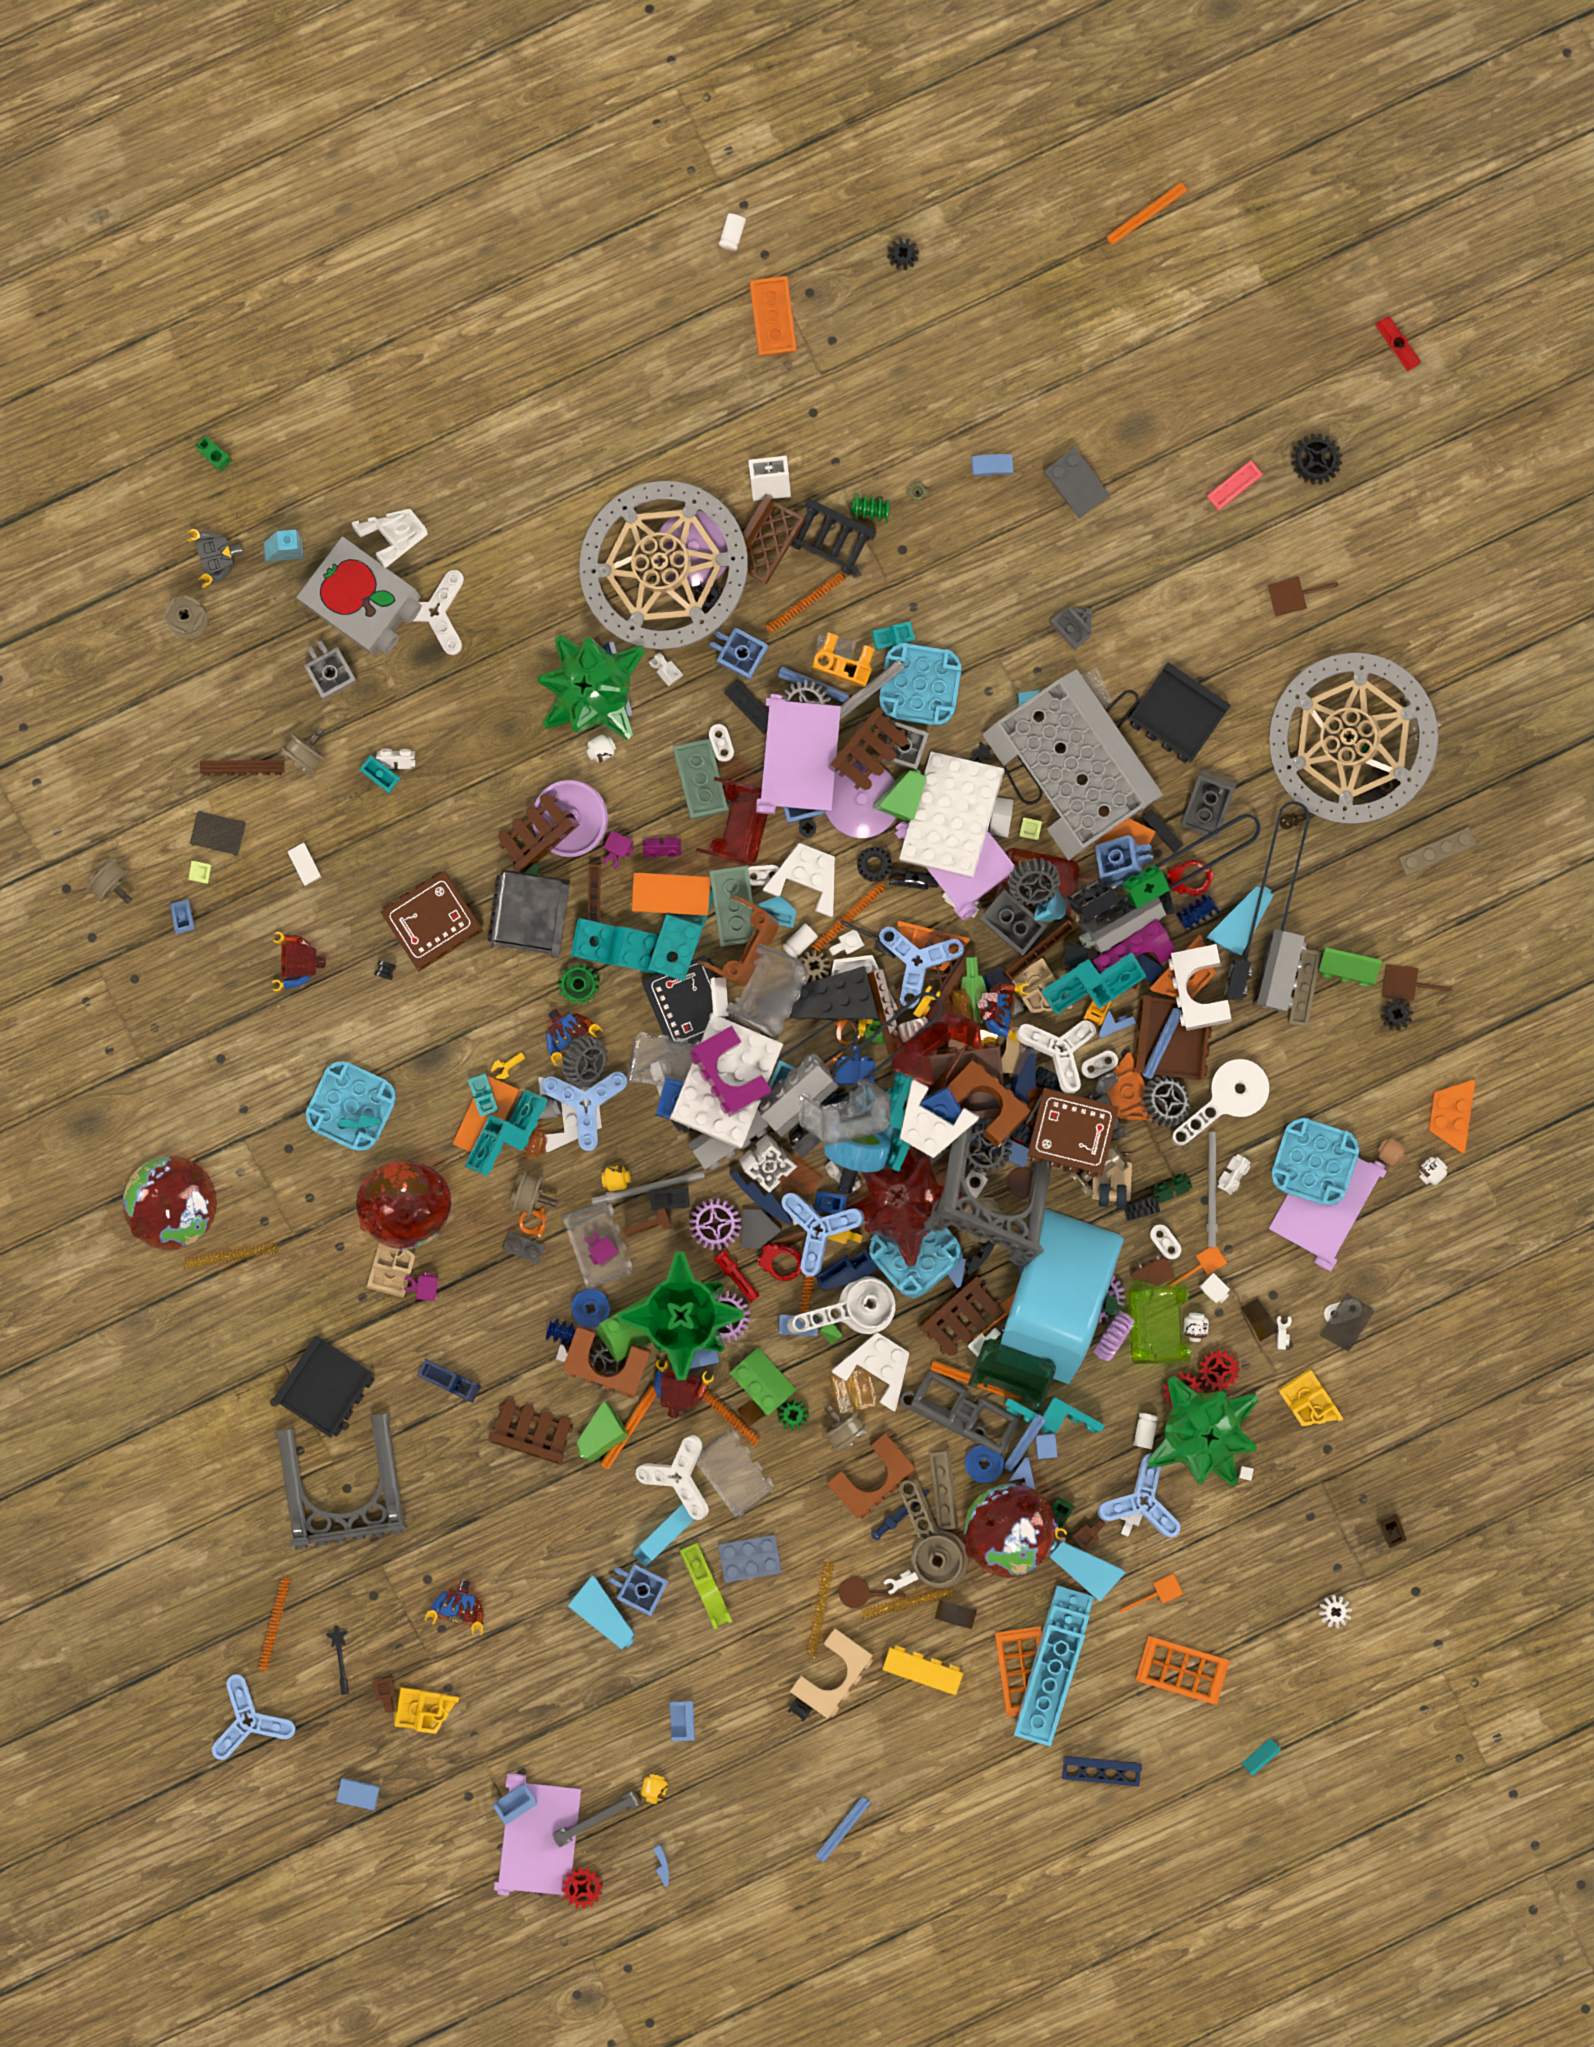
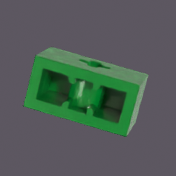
M1155 865L1145 868L1143 872L1129 877L1126 882L1122 883L1129 902L1137 909L1170 890L1163 872Z

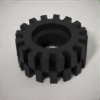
M874 846L863 850L857 861L859 874L870 882H879L885 879L892 867L891 857L888 855V852L884 851L883 848ZM877 857L881 860L882 867L879 871L873 872L868 869L867 861L870 858Z
M1157 1197L1126 1205L1124 1211L1127 1221L1158 1213L1160 1208Z

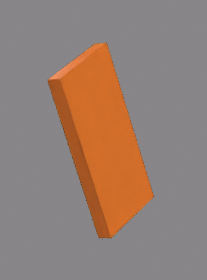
M787 276L749 280L759 356L797 352Z
M633 873L631 911L708 916L710 877Z
M487 1076L498 1111L480 1117L473 1097L453 1145L471 1152L489 1115L506 1121L519 1089Z

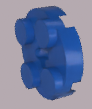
M588 1289L578 1293L573 1299L571 1306L575 1320L585 1327L599 1326L600 1323L608 1318L610 1313L608 1299L602 1292L595 1289ZM594 1303L596 1311L588 1314V1309L585 1306Z
M984 1445L972 1448L965 1459V1468L968 1475L979 1483H989L997 1479L1004 1467L1001 1454ZM983 1458H986L987 1462L990 1463V1466H986L985 1469H982V1466L979 1465V1461H982Z

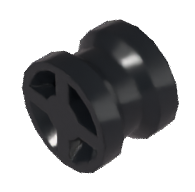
M378 960V969L374 975L392 980V973L396 969V965Z

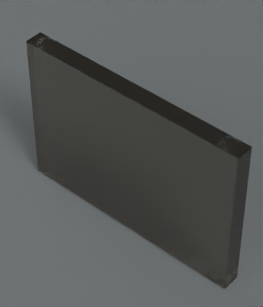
M197 811L189 844L238 856L246 822Z
M1346 1293L1320 1336L1349 1352L1374 1314L1375 1309Z

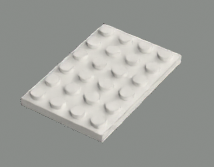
M931 752L924 776L927 778L915 818L910 820L899 858L900 861L974 878L1005 772L1004 768Z
M712 1014L700 1043L731 1025L742 1041L738 1047L719 1057L717 1061L719 1077L731 1086L745 1085L761 1075L768 1083L783 1044ZM692 1062L670 1119L741 1149L761 1100L729 1118L728 1114H724L721 1110V1103L718 1098L712 1095L709 1083L701 1077L700 1068Z

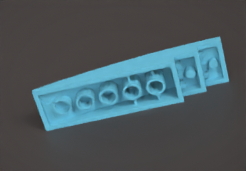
M1056 1585L1031 1669L1014 1736L1051 1747L1085 1638L1084 1633L1090 1617L1089 1612L1094 1596Z

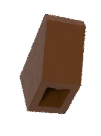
M1160 1255L1149 1260L1151 1264L1145 1267L1143 1264L1132 1268L1133 1273L1130 1274L1131 1278L1155 1286L1175 1278L1166 1257L1161 1258Z

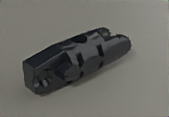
M891 868V874L905 876V881L891 879L889 885L928 890V887L938 888L939 886L935 878L930 876V873Z

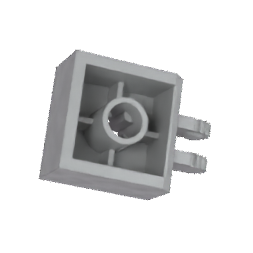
M321 640L318 642V646L324 655L317 658L315 650L311 646L307 649L313 661L304 666L319 694L325 701L356 684L357 681L339 648L337 647L328 652ZM331 670L333 672L335 670L336 673H334V677L327 678V671Z
M892 721V725L899 731L901 729L906 731L904 735L908 739L907 746L910 748L903 751L901 750L902 747L895 744L892 749L895 751L896 757L889 763L917 770L929 733ZM881 731L878 734L879 736L887 737ZM887 737L885 744L889 745L891 740Z

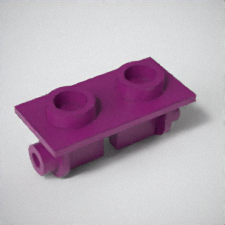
M664 837V844H660V838H646V840H643V857H676L682 855L681 839H677V837Z

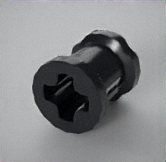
M810 819L803 820L799 826L800 834L805 838L812 837L816 833L815 822ZM806 824H810V827L813 828V830H810V833L802 830V828L806 827Z
M796 1697L787 1712L794 1713L804 1722L813 1708L806 1706Z

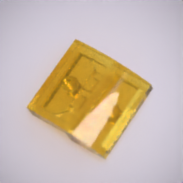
M867 1370L852 1371L847 1381L837 1375L829 1376L837 1414L878 1405L871 1373Z

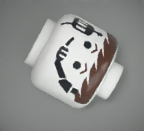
M599 735L588 742L586 753L590 760L594 759L596 762L601 763L614 755L616 747L609 736Z
M1430 1157L1419 1167L1421 1173L1419 1177L1427 1185L1429 1183L1437 1185L1447 1176L1446 1169L1448 1167L1438 1157Z
M1189 1313V1316L1184 1318L1183 1334L1189 1337V1341L1200 1342L1201 1338H1205L1208 1335L1209 1320L1202 1313Z

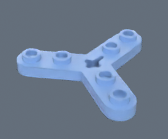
M615 1072L585 1092L552 1076L545 1078L541 1086L546 1095L576 1109L579 1146L585 1151H592L598 1145L596 1108L621 1092L627 1085V1078L623 1073ZM584 1098L591 1101V1105H588L587 1108L588 1113H585L584 1106L580 1105Z
M788 1193L782 1199L783 1208L808 1232L801 1261V1270L807 1276H814L820 1272L828 1236L857 1228L864 1222L862 1211L856 1208L822 1218L797 1193ZM821 1224L820 1228L823 1229V1232L817 1234L818 1231L815 1230V1226Z
M1147 1454L1141 1460L1134 1493L1102 1503L1098 1508V1515L1104 1521H1112L1140 1512L1163 1536L1168 1538L1175 1537L1180 1532L1179 1522L1154 1498L1161 1466L1150 1468L1147 1460L1152 1454ZM1140 1497H1141V1498H1143V1497H1146V1498H1147V1499L1145 1500V1502L1147 1503V1505H1145V1504L1140 1505V1502H1141Z
M235 1674L229 1677L226 1684L237 1719L214 1743L212 1754L215 1758L223 1760L229 1757L251 1732L281 1739H289L294 1735L296 1727L292 1721L256 1713L247 1682L242 1675ZM244 1711H247L249 1718H253V1722H251L249 1727L247 1724H243L245 1720Z

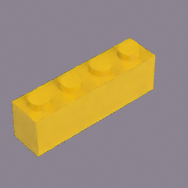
M897 1645L894 1648H889L882 1670L956 1695L963 1676L960 1667L949 1664V1667L943 1666L940 1660L931 1658L930 1661L923 1659V1654L914 1651L912 1654L906 1653L905 1648Z

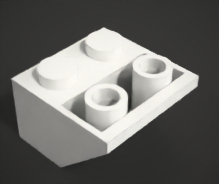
M787 456L749 460L753 501L763 500L765 496L771 499L791 497Z

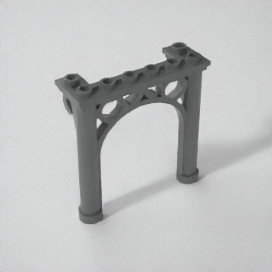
M971 1125L951 1144L941 1200H937L934 1204L932 1215L925 1221L924 1225L940 1232L949 1225H953L959 1230L970 1232L976 1237L984 1238L993 1244L1007 1248L1009 1251H1012L1007 1260L1014 1262L1016 1265L1025 1266L1044 1251L1039 1243L1051 1166H1049V1162L1043 1160L1041 1163H1034L1028 1205L1021 1214L1004 1216L986 1209L973 1197L965 1181V1166L972 1130ZM959 1190L963 1196L961 1199H958ZM962 1203H968L972 1208L973 1214L966 1213L962 1209ZM1028 1215L1027 1224H1025L1022 1219ZM1004 1223L1003 1229L996 1227V1225L1000 1226ZM1010 1223H1015L1019 1227L1020 1235L1010 1229Z
M389 1413L370 1416L380 1475L379 1487L374 1497L365 1506L349 1513H329L317 1508L307 1499L302 1487L294 1429L275 1431V1436L279 1443L293 1535L291 1543H289L290 1547L295 1546V1550L308 1548V1544L315 1543L316 1546L327 1545L329 1540L341 1543L346 1542L348 1537L360 1540L365 1539L367 1534H373V1537L384 1536V1532L388 1531L393 1535L403 1533V1529L407 1528L402 1513L388 1422L390 1421ZM382 1491H384L386 1508L376 1503ZM304 1504L314 1512L308 1517L307 1521ZM372 1506L382 1510L383 1516L378 1521H369L366 1517L367 1511ZM362 1513L363 1521L370 1526L352 1529L353 1522ZM317 1515H321L327 1520V1526L323 1530H315L311 1526L312 1519ZM349 1517H351V1518L348 1520V1523H347L344 1519H342V1518H349ZM388 1517V1523L382 1524ZM330 1518H334V1522L341 1523L345 1530L327 1533L332 1526ZM308 1530L314 1535L308 1536Z

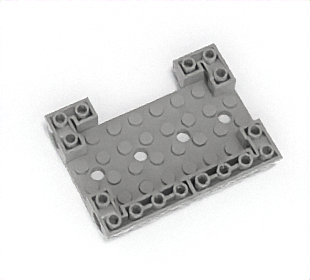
M1077 669L1058 679L996 722L982 734L1003 766L1020 756L1055 807L1061 818L1047 830L1068 861L1100 840L1103 835L1119 824L1133 817L1163 796ZM1037 711L1044 713V720L1041 722L1034 720V714ZM1058 743L1066 745V751L1062 754L1057 753L1055 750ZM1081 774L1086 775L1088 778V782L1085 785L1077 783V777ZM1102 806H1107L1110 810L1109 815L1106 817L1099 815V808Z

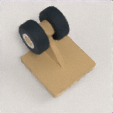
M1127 1162L1129 1168L1123 1172L1115 1165L1106 1173L1103 1172L1102 1175L1093 1177L1092 1190L1094 1194L1092 1199L1099 1200L1100 1207H1108L1109 1201L1116 1202V1207L1118 1208L1126 1207V1201L1131 1199L1132 1163Z

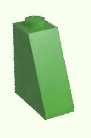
M910 769L909 771L902 772L874 804L873 809L904 821L914 820L927 777L921 775L919 770Z
M607 1402L601 1404L577 1441V1445L580 1448L578 1452L583 1459L593 1462L630 1437L612 1405Z

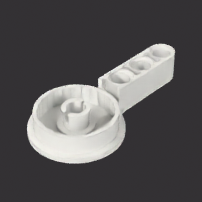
M1244 1059L1232 1060L1222 1065L1212 1080L1211 1101L1172 1133V1143L1176 1146L1185 1145L1223 1114L1246 1117L1259 1111L1269 1095V1082L1265 1072L1257 1064ZM1236 1084L1244 1085V1092L1242 1094L1235 1091ZM1207 1108L1214 1110L1215 1115L1213 1118L1206 1116L1205 1110ZM1192 1120H1197L1200 1123L1198 1130L1191 1128L1190 1123ZM1177 1132H1182L1185 1135L1184 1142L1176 1140Z
M865 1276L847 1284L836 1305L794 1316L789 1319L787 1326L790 1332L798 1334L843 1322L858 1333H877L886 1328L892 1321L896 1306L895 1298L891 1289L883 1281L875 1277ZM867 1300L872 1302V1309L864 1306ZM832 1309L837 1312L836 1319L831 1317ZM814 1314L819 1317L820 1321L818 1324L813 1321ZM796 1319L801 1321V1329L795 1326Z

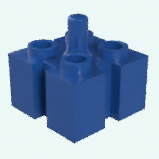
M853 1046L852 1052L856 1050L859 1046ZM859 1051L836 1071L838 1085H858L875 1070V1061H871L869 1057H860ZM841 1056L840 1060L837 1059L836 1066L848 1056ZM875 1075L862 1086H874Z

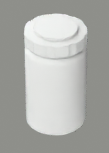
M728 214L719 246L731 251L737 250V245L746 222L745 218L735 214Z
M805 923L782 947L791 958L796 959L797 955H800L818 936Z
M1140 1413L1133 1445L1152 1449L1158 1417L1156 1415Z

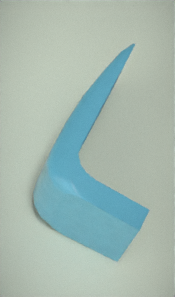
M1045 1209L1039 1243L1044 1251L1024 1266L996 1359L1070 1384L1084 1360L1092 1341L1123 1245V1236Z

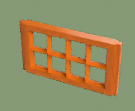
M1041 1626L995 1633L1007 1717L1019 1716L1022 1704L1012 1705L1010 1693L1026 1691V1674L1031 1673V1669H1025L1024 1657L1034 1656L1037 1652H1023L1021 1640L1036 1638L1038 1649L1042 1636ZM1018 1641L1019 1653L1005 1655L1003 1643ZM1020 1658L1022 1670L1007 1672L1006 1659ZM1022 1674L1024 1687L1010 1689L1008 1676Z
M1148 1636L1135 1680L1217 1705L1230 1660ZM1157 1646L1169 1649L1165 1663L1153 1660ZM1173 1650L1185 1654L1181 1668L1169 1664ZM1189 1655L1201 1659L1197 1673L1186 1670ZM1206 1660L1217 1663L1214 1677L1202 1674ZM1152 1663L1163 1666L1160 1681L1148 1677ZM1168 1668L1180 1671L1176 1685L1164 1682ZM1184 1673L1196 1676L1192 1690L1180 1687ZM1200 1678L1212 1681L1208 1695L1196 1692Z

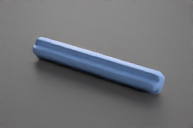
M781 667L778 673L780 678L795 684L800 680L802 685H804V681L808 679V685L811 686V683L816 681L785 667ZM816 681L814 687L818 688L821 684L820 692L822 693L824 690L828 692L825 696L842 703L850 698V694Z
M1172 1009L1144 1068L1142 1075L1148 1079L1153 1077L1177 1027L1180 1015L1183 1014L1180 1009Z
M1040 1414L1036 1415L1005 1462L1004 1469L1009 1472L1014 1470L1046 1420L1045 1417Z
M861 1797L816 1854L820 1861L824 1862L870 1805L869 1800Z

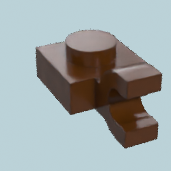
M1099 1519L1091 1528L1085 1524L1072 1537L1086 1551L1099 1539L1096 1533L1105 1526V1523Z
M392 1677L373 1681L376 1700H383L386 1713L394 1711L390 1698L396 1696Z

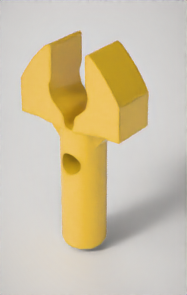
M521 1052L505 1063L497 1060L494 1062L491 1072L499 1067H504L503 1073L495 1078L506 1079L509 1077V1069L523 1061L525 1055Z

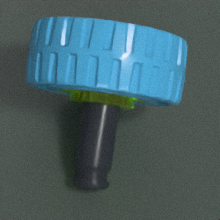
M839 1121L830 1126L825 1140L824 1152L831 1161L843 1167L839 1181L840 1185L838 1186L839 1192L843 1194L852 1193L858 1171L875 1172L885 1166L891 1146L890 1139L886 1134L872 1126L853 1121Z

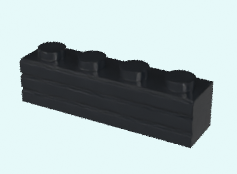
M1150 810L1142 818L1152 830L1156 831V835L1173 853H1176L1183 846L1181 841L1153 810Z

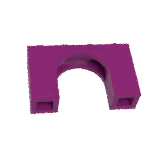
M1155 919L1093 960V963L1098 973L1101 974L1105 969L1113 966L1130 953L1136 957L1145 952H1152L1158 962L1162 964L1172 957L1171 953H1175V949L1167 932L1159 921Z
M732 1025L690 1050L692 1062L700 1068L701 1077L709 1083L712 1095L718 1098L721 1103V1110L724 1114H728L729 1118L765 1098L772 1092L762 1075L742 1086L728 1085L719 1077L717 1072L719 1057L738 1047L742 1042Z

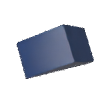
M817 1191L814 1210L831 1214L843 1212L847 1196Z

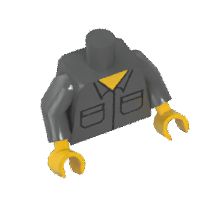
M196 529L187 531V533L193 535V538L187 540L188 542L195 541L204 574L198 579L206 581L202 587L206 588L209 584L223 581L232 571V567L235 566L232 557L243 555L241 545L229 546L226 538L213 532L197 531Z

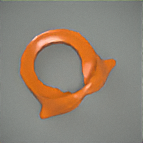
M847 1019L834 1022L837 1026L836 1037L844 1045L850 1043L841 1038L842 1029L850 1021ZM851 1022V1024H852V1026H853V1028H854V1030H855V1032H856V1028H855L854 1024ZM858 1036L857 1040L853 1044L857 1043V1041L860 1039V1036Z
M544 1208L533 1210L532 1214L543 1221L542 1225L533 1230L524 1227L523 1219L527 1213L523 1212L519 1219L521 1230L527 1234H537L540 1238L545 1230L546 1215Z

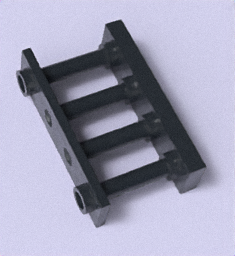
M808 498L805 504L808 512L806 520L790 546L797 550L802 548L841 567V571L851 576L853 573L857 575L858 569L854 565L866 541L868 542L869 539L874 541L877 531ZM819 514L825 517V522L813 546H810L802 541L814 517ZM837 523L842 526V531L829 555L819 549L831 525ZM853 531L859 534V540L848 562L845 563L837 559V556L848 534Z

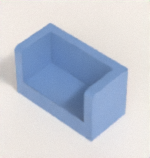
M780 1315L779 1334L817 1336L818 1328L798 1334L790 1332L787 1323L795 1315ZM813 1317V1321L818 1324V1317ZM796 1319L795 1326L798 1329H801L802 1323Z
M1055 1434L1036 1435L1037 1459L1057 1457Z
M693 1700L670 1701L671 1741L695 1740Z
M342 1778L336 1802L375 1810L381 1786Z
M525 1783L494 1802L492 1806L503 1823L507 1825L538 1803Z

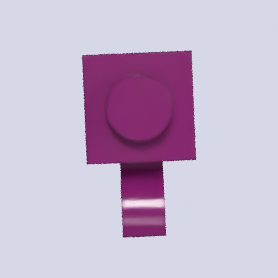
M611 831L603 847L604 850L610 852L604 859V864L606 865L612 859L615 861L613 869H616L619 864L617 856L625 859L626 856L630 857L634 846H632L633 841Z
M592 1231L595 1235L593 1241H589L586 1236L584 1237L588 1245H594L589 1249L591 1253L589 1258L594 1265L599 1264L603 1267L620 1253L607 1236L600 1240L598 1233Z
M423 1272V1276H419L418 1283H416L412 1277H405V1280L412 1282V1286L410 1288L404 1287L403 1290L417 1291L416 1299L435 1301L438 1278H434L435 1274Z

